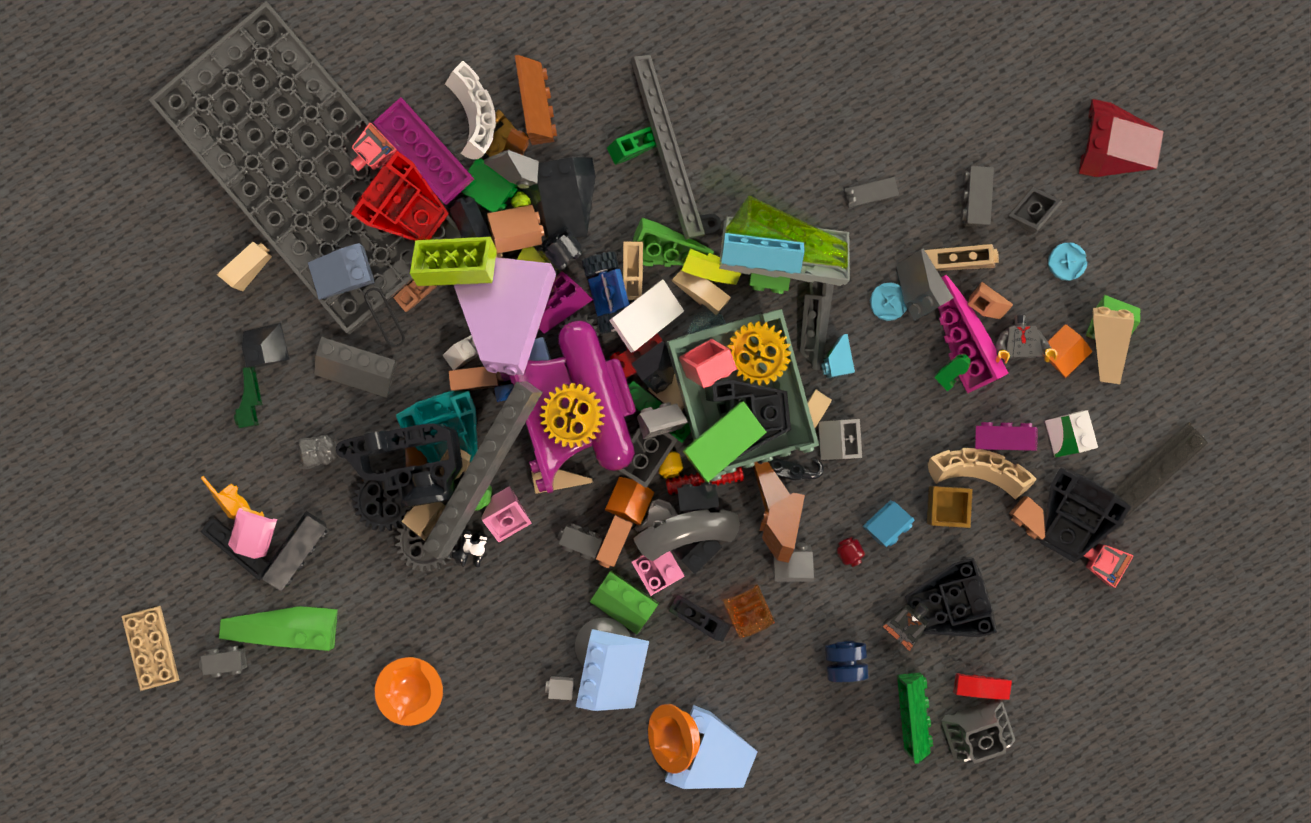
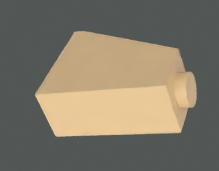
M252 242L217 275L232 288L244 291L272 257L268 253L270 249L262 243L258 245Z

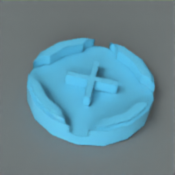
M1063 243L1057 245L1051 251L1048 258V266L1055 277L1070 281L1084 273L1087 267V256L1079 245Z
M883 283L872 292L870 308L879 319L886 321L896 320L907 310L901 286L898 284Z

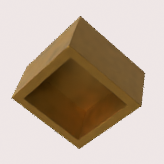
M929 486L927 524L970 528L972 489Z

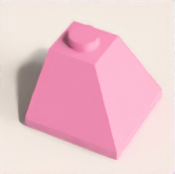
M510 486L492 496L491 502L481 517L498 542L532 524Z

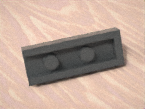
M895 177L844 189L848 208L899 196Z

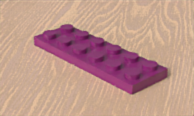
M402 97L373 122L389 142L415 164L420 174L427 181V184L445 205L474 180L470 173Z

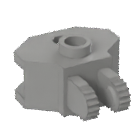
M657 499L651 503L647 519L642 521L641 525L635 526L636 531H641L646 527L654 526L656 528L665 524L666 519L678 514L669 502Z

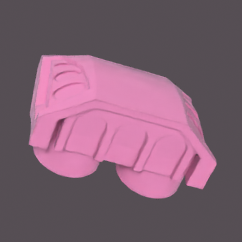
M239 508L228 545L235 553L255 559L266 556L277 519H269Z

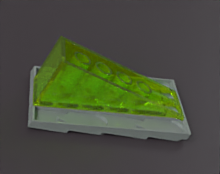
M752 196L747 197L734 217L727 216L724 220L719 269L749 275L750 273L770 277L782 276L812 283L818 281L838 286L846 285L850 281L849 232L816 228ZM725 233L804 243L801 273L790 274L785 271H768L762 268L750 269L745 266L722 264Z

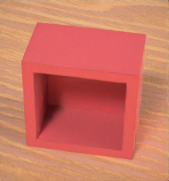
M713 339L679 356L686 377L703 388L712 386L715 381L728 377L731 372L737 370L730 349Z

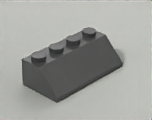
M321 337L315 356L314 375L387 398L399 361Z

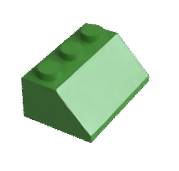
M612 570L590 601V603L635 634L639 633L659 604V602Z

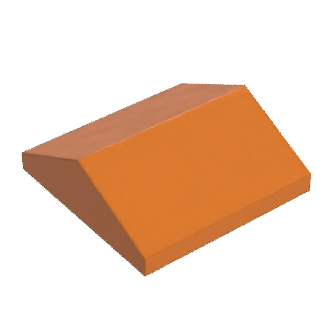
M1066 324L1048 341L1051 348L1057 351L1056 360L1049 356V362L1065 378L1093 352L1083 337Z
M619 477L605 511L641 525L654 491L648 487L645 488L633 479Z

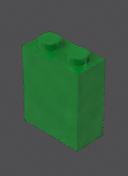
M479 158L475 160L468 170L474 180L460 193L466 197L474 198L478 205L493 213L507 208L505 203L517 193L518 189L516 187L518 185L503 178L484 164V160Z

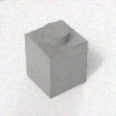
M551 676L550 681H546L545 693H549L548 699L572 700L574 678Z

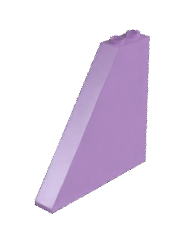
M496 258L492 283L454 285L478 355L487 371L492 373L504 372L509 375H524L556 276L551 263Z

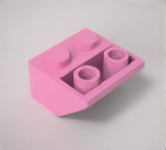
M671 551L654 561L647 559L644 555L632 561L633 566L651 596L684 577V573Z

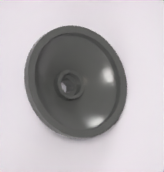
M595 618L587 622L578 632L575 641V652L579 662L584 667L592 629L631 637L624 625L613 618Z

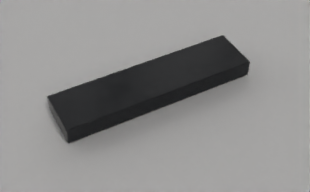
M212 517L200 532L260 581L261 572L269 562L263 557L254 559L235 553L228 545L232 531L215 517Z

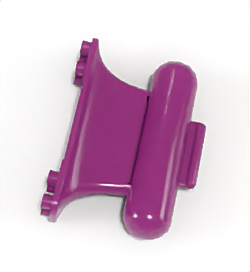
M580 320L572 321L560 330L558 342L563 357L544 361L528 360L524 375H509L500 372L504 381L511 379L514 386L516 382L527 381L543 392L526 421L536 460L529 463L534 474L541 472L542 479L536 480L540 493L547 491L548 494L553 493L554 478L558 469L571 456L592 446L600 466L612 471L627 467L632 462L635 454L624 417L634 414L636 408L620 360L612 359L605 361L595 329L589 323ZM571 383H575L576 388L579 384H582L583 390L589 387V394L596 392L594 399H601L597 405L604 407L599 412L605 415V417L599 419L604 425L597 426L601 432H594L596 439L590 438L589 444H585L582 441V447H578L575 442L574 448H570L569 442L566 447H562V440L556 444V437L549 439L548 437L551 432H544L547 424H541L545 417L540 416V414L546 411L541 408V406H547L544 399H551L549 392L556 394L555 387L563 390V384H567L568 388H570ZM564 398L562 406L565 409L568 408L570 402L567 398ZM583 403L580 408L583 414L588 412V405L586 403ZM573 412L569 413V416H571L572 419L576 418V415H574ZM562 417L557 419V425L560 428L564 425ZM580 422L575 426L578 433L583 431V425ZM570 425L567 428L568 433L570 432Z

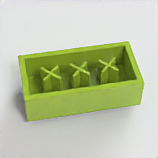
M491 237L415 240L410 275L417 286L492 283L497 249Z

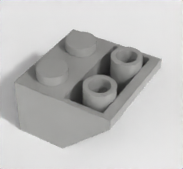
M860 419L822 421L818 423L821 460L862 458Z

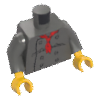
M1026 315L1014 316L1015 327L1006 328L996 342V362L998 363L1001 358L1005 360L1006 364L1009 359L1040 358L1043 354L1045 355V362H1049V356L1053 357L1054 360L1057 358V351L1051 348L1042 332L1037 329V326H1027Z

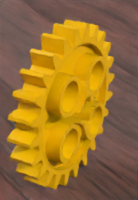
M757 321L754 327L753 323L750 322L748 328L743 325L741 331L737 330L735 332L736 336L730 338L733 343H730L727 347L732 349L730 352L736 368L739 370L737 376L743 374V381L750 378V384L757 380L758 385H761L764 380L767 385L770 383V379L775 382L777 376L781 377L783 375L782 370H787L788 367L785 364L791 361L787 358L791 351L786 349L790 344H784L783 341L787 337H780L779 335L782 331L775 332V325L768 328V322L761 326L760 321ZM751 336L758 338L759 344L753 343ZM768 346L774 347L776 354L770 353ZM742 353H747L750 360H745ZM759 363H764L767 366V370H762Z
M571 383L570 388H568L567 384H563V390L555 387L556 394L549 392L551 399H544L547 406H541L542 409L546 410L545 413L540 414L541 417H545L541 424H547L544 432L550 431L551 434L548 438L556 437V444L562 440V447H566L568 442L570 448H574L575 442L578 447H582V441L585 444H589L588 437L596 439L594 432H601L597 426L604 425L602 421H599L600 418L605 417L604 414L599 412L604 407L597 405L601 399H594L596 392L589 394V387L583 390L582 384H579L577 388L575 383ZM564 398H567L570 402L569 407L566 409L562 406ZM583 403L588 405V412L586 414H583L580 410ZM573 412V414L576 415V418L572 419V417L569 416V413ZM559 417H562L564 419V425L562 428L558 427L557 425V419ZM578 422L583 425L581 433H578L575 429ZM570 425V432L568 433L567 428Z

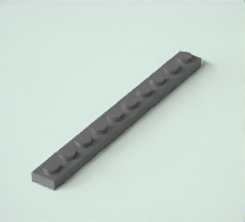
M651 55L635 56L631 59L685 240L702 237L705 235Z

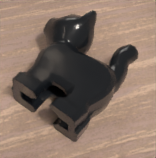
M464 529L459 548L452 552V558L455 559L456 563L464 567L468 554L476 556L474 560L475 567H480V562L486 551L485 544L488 537L485 532L476 531L477 538H472L471 530Z

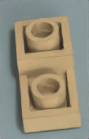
M816 389L807 401L814 428L832 399Z

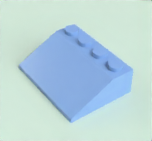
M592 629L576 707L593 711L635 708L649 641Z

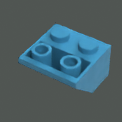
M890 500L862 527L877 543L887 547L888 545L892 546L895 544L898 536L902 532H907L913 526L912 523L915 520L896 502Z

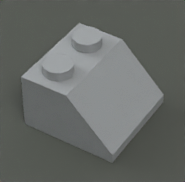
M671 402L661 404L660 408L655 410L652 407L643 409L637 416L643 439L679 430L687 423V419L678 404L671 405Z

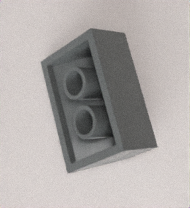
M639 426L631 439L635 452L633 460L627 467L619 471L647 488L678 439L669 433L643 439Z

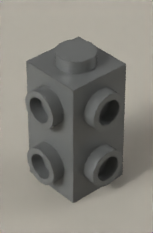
M571 523V526L566 525L565 529L561 528L557 539H560L561 549L571 553L573 550L580 552L579 556L588 560L591 557H596L602 539L599 538L600 534L590 530L589 533L581 531L582 527Z
M238 646L227 647L226 651L219 652V648L207 650V653L202 655L199 660V668L203 675H210V678L222 676V673L229 672V675L240 674L241 670L247 668L245 648L238 649Z

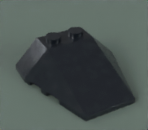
M570 157L538 163L537 183L529 186V188H521V191L530 198V205H533L534 211L539 213V224L543 226L547 238L558 230L560 233L564 232V227H568L576 238L587 236L596 179L593 158Z
M1060 467L1050 486L1049 500L1044 519L1045 537L1043 540H1040V543L1075 563L1122 524L1132 506L1117 494L1085 476Z

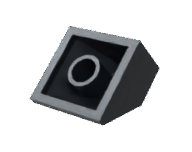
M281 323L243 332L242 350L247 368H258L290 360Z

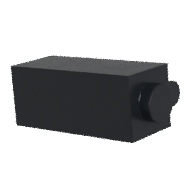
M468 197L456 200L455 205L449 210L461 237H491L475 199Z

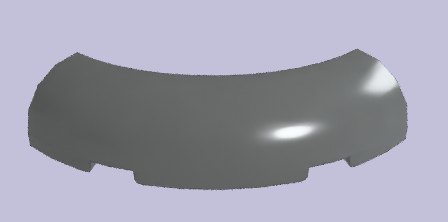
M699 510L668 518L665 524L656 528L651 526L633 539L641 553L647 559L654 561L675 548L693 542L705 540L732 542L737 536L740 522L738 514L731 511L720 510L719 513H710L709 510Z

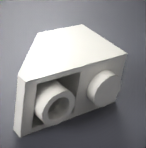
M472 335L457 342L443 354V357L453 370L460 368L478 356Z

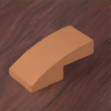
M412 281L393 298L405 312H408L434 290L437 285L417 286L415 281Z

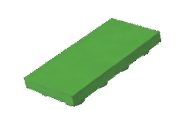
M741 401L686 447L683 452L705 482H709L761 438L766 431L745 402Z

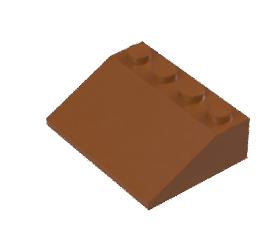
M515 55L526 130L532 145L554 142V136H557L556 125L551 123V117H554L553 107L548 104V99L551 98L550 88L545 86V80H548L547 69L542 67L541 62Z

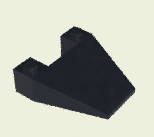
M723 378L715 381L712 386L705 387L707 401L717 402L725 400L726 414L741 401H744L766 431L761 438L737 458L791 430L787 391Z

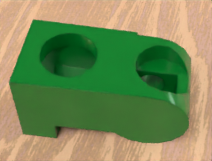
M959 354L945 365L934 378L946 391H949L956 383L954 379L968 371L971 359L965 354Z

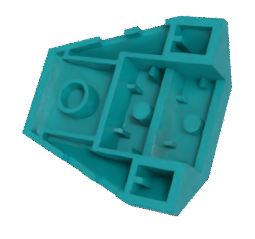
M469 390L449 391L416 402L396 414L401 428L421 424H443L458 432L460 449L471 455L470 463L478 451L476 407ZM437 431L431 432V435L437 434ZM447 441L416 447L418 451L424 454L429 463L440 461L448 449Z

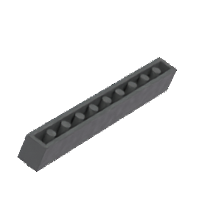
M516 382L422 547L436 559L447 557L451 553L543 393L529 382Z

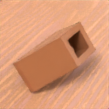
M983 282L970 295L968 305L981 315L1001 319L1013 306L1011 302Z
M1023 496L1009 514L1013 517L1011 520L1019 527L1023 525L1027 529L1026 533L1031 538L1043 540L1045 537L1043 509L1029 497Z

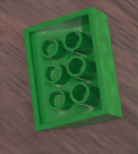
M920 672L897 674L904 751L914 764H918L931 753L930 747H933L932 736L929 735L928 728L931 727L930 716H927L926 708H929V700L925 696L924 690L927 689V680Z

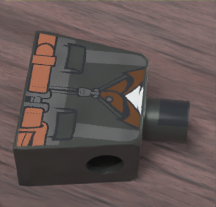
M919 603L914 609L906 604L885 620L882 628L910 652L927 626L928 622L923 616L929 610L922 603Z

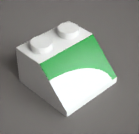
M1088 410L1045 421L1055 458L1098 448Z

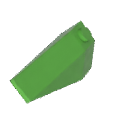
M641 218L633 238V242H643V265L653 266V264L664 265V267H671V265L683 266L690 248L705 255L714 253V250L692 239L685 240L684 235L645 218Z

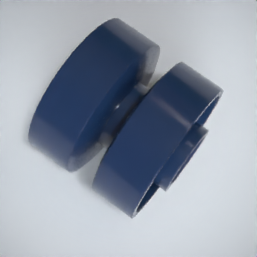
M842 641L825 646L826 660L837 662L827 666L828 681L854 682L869 678L868 665L856 662L867 658L865 643Z

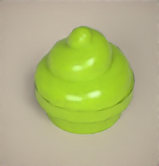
M518 191L511 200L514 208L528 206L531 203L530 198L522 191Z

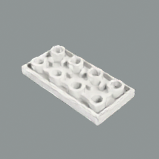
M661 280L609 321L632 353L683 313L684 310L665 281Z

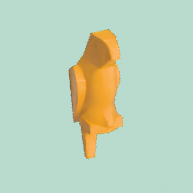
M204 476L201 477L213 498L230 519L236 518L239 508L264 517L262 511L259 513L250 509L247 501L237 493V486L230 484L220 493H217Z

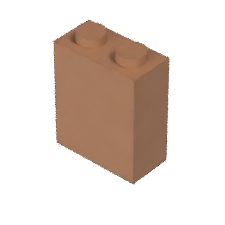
M533 205L487 214L489 229L497 249V254L542 245L541 237L544 236V229L542 225L538 224L540 223L539 213L534 211Z
M485 367L449 371L451 391L494 388L502 386L501 382H504L500 372L492 373L487 371Z
M615 515L597 555L598 564L606 568L615 566L633 522Z

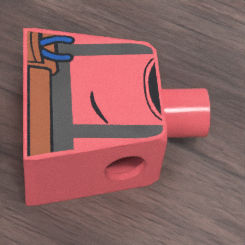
M370 123L352 146V149L358 156L351 164L358 171L366 164L373 170H376L384 165L397 149Z
M1098 544L1096 549L1092 548L1084 557L1089 559L1086 568L1104 583L1116 588L1133 555Z

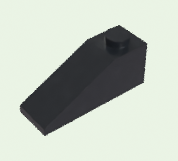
M677 595L669 609V612L709 637L721 642L724 641L732 626L717 615L680 595Z

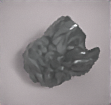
M327 435L317 438H301L294 442L295 445H299V454L302 464L298 465L300 469H311L320 464L328 465L337 458L336 441H333L332 437Z

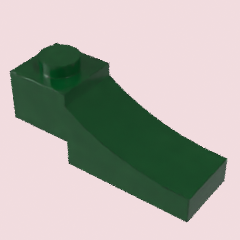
M252 367L243 368V397L239 409H235L236 414H234L236 425L242 429L259 426L255 407L263 405L256 370Z

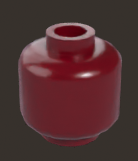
M849 537L838 543L839 546L836 552L842 564H850L851 567L862 563L861 559L864 557L865 552L858 539Z

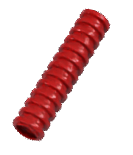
M737 467L735 472L721 475L722 478L709 482L719 486L720 483L725 485V482L730 484L731 481H743L742 467ZM698 472L696 475L690 474V476L684 475L682 478L678 476L677 479L673 477L671 480L669 478L666 480L668 494L670 495L674 492L678 494V488H681L682 485L692 484L693 486H700L701 483L705 482Z

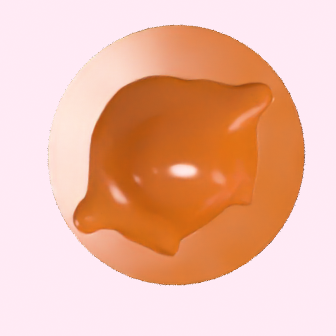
M414 657L400 658L388 664L378 676L375 685V699L380 711L392 722L405 726L421 724L431 718L438 710L443 697V685L437 671L428 662Z
M672 704L661 705L653 711L648 726V738L652 754L657 763L667 772L673 774L681 773L690 766L699 751L700 736L698 727L694 719L687 712L681 711Z

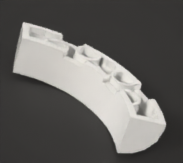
M462 61L452 71L445 85L460 100L468 117L469 138L461 154L470 159H479L485 154L493 140L494 128L496 126L495 111L487 89L484 90L478 81L479 77Z

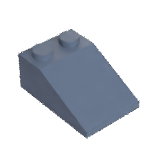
M360 243L341 248L308 262L319 300L375 283L365 248Z

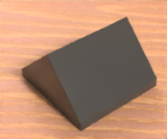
M1033 187L1010 213L1009 217L1032 235L1043 226L1061 205L1062 200Z

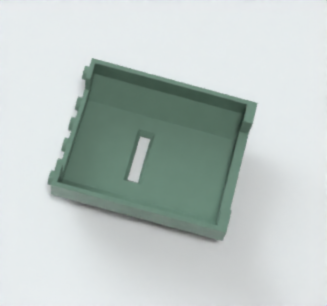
M782 309L753 315L666 342L694 441L726 415V412L721 413L719 405L725 404V400L717 402L707 401L705 388L686 377L679 356L710 339L727 347L730 343H733L730 338L736 336L735 332L737 330L741 331L743 325L748 328L750 322L755 327L757 321H760L761 326L768 322V328L775 325L774 331L781 330L782 332L779 336L787 337L783 341L784 344H790L786 349L791 351V354L787 356L791 361L785 364L788 367L787 370H782L783 375L781 377L777 376L775 382L770 379V383L766 385L763 380L759 386L787 391L791 430L736 458L710 481L719 480L722 478L721 475L735 472L736 468L740 466L748 468L754 466V462L760 460L762 462L771 461L773 456L780 455V457L788 456L793 450L807 453L813 451L814 447L819 446ZM751 336L752 342L759 344L758 338ZM768 346L769 352L776 354L775 348ZM742 353L745 360H750L747 353ZM759 363L762 370H767V366L764 363ZM738 369L731 372L728 377L723 378L750 383V378L743 381V374L737 376Z

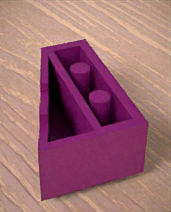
M562 271L554 280L539 329L543 333H546L593 300Z
M981 422V426H976L975 449L1037 451L1038 428L1032 427V423H1020V427H1012V423H1000V426H993L992 422Z

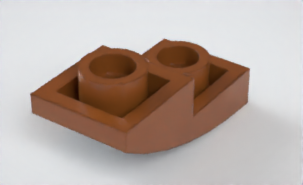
M512 128L504 151L510 150L524 155V151L528 147L529 138L524 132Z

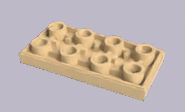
M161 606L122 616L140 691L179 681Z

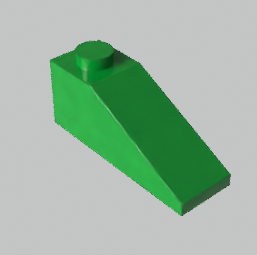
M650 126L615 139L607 147V150L614 164L617 165L657 145Z

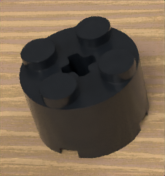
M564 227L565 231L562 233L559 230L554 232L542 242V249L537 248V251L546 263H551L553 268L558 271L564 269L567 266L566 262L570 259H576L582 254V245L568 227Z

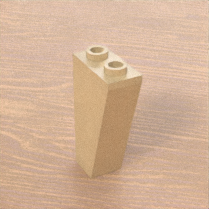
M992 244L925 250L937 271L995 268V263H999L998 251L994 249Z
M1107 307L1093 308L1100 381L1120 384L1133 329L1134 315L1124 309L1114 311Z

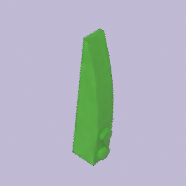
M298 606L221 619L219 639L330 651L335 645L338 609Z

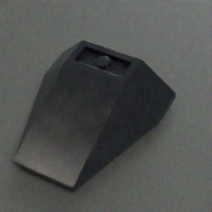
M974 557L953 563L905 596L906 603L914 609L919 603H922L929 610L923 616L928 623L922 634L982 637L997 633L993 608L981 571Z

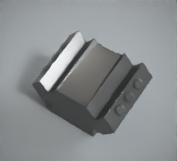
M993 699L989 704L981 703L966 710H959L955 715L947 714L941 720L953 758L956 761L966 762L972 760L974 764L1006 754V748L1011 747L1015 742L1002 700Z

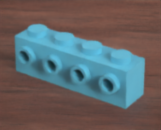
M725 233L721 263L728 266H745L750 269L762 268L768 271H785L790 274L801 273L804 243Z

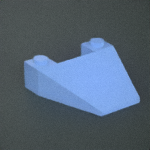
M693 705L689 715L694 719L698 731L703 733L699 751L692 760L691 766L685 771L676 774L666 772L665 782L682 789L743 788L757 751L712 712Z

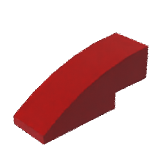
M956 673L953 692L956 695L1009 700L1012 680Z

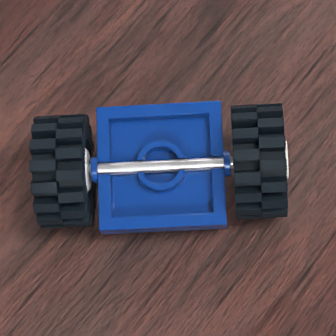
M608 252L582 260L585 276L599 274V276L588 279L598 317L596 320L600 334L616 331L609 320L621 312L618 310L629 305L621 270L617 269L619 266L615 252Z

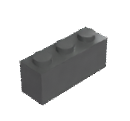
M970 166L964 172L963 182L966 183V190H963L962 202H965V209H962L961 221H964V226L988 227L991 225L994 167Z

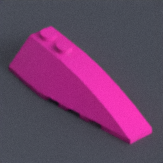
M945 275L941 278L952 294L953 299L938 307L941 315L939 320L945 330V342L948 343L951 353H949L950 360H953L959 354H965L971 359L968 371L963 375H958L967 393H970L1009 373L1002 359H1000L999 363L996 362V348L972 307L968 305L967 300L950 278Z

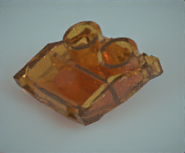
M758 584L744 593L723 600L739 638L751 636L775 623Z

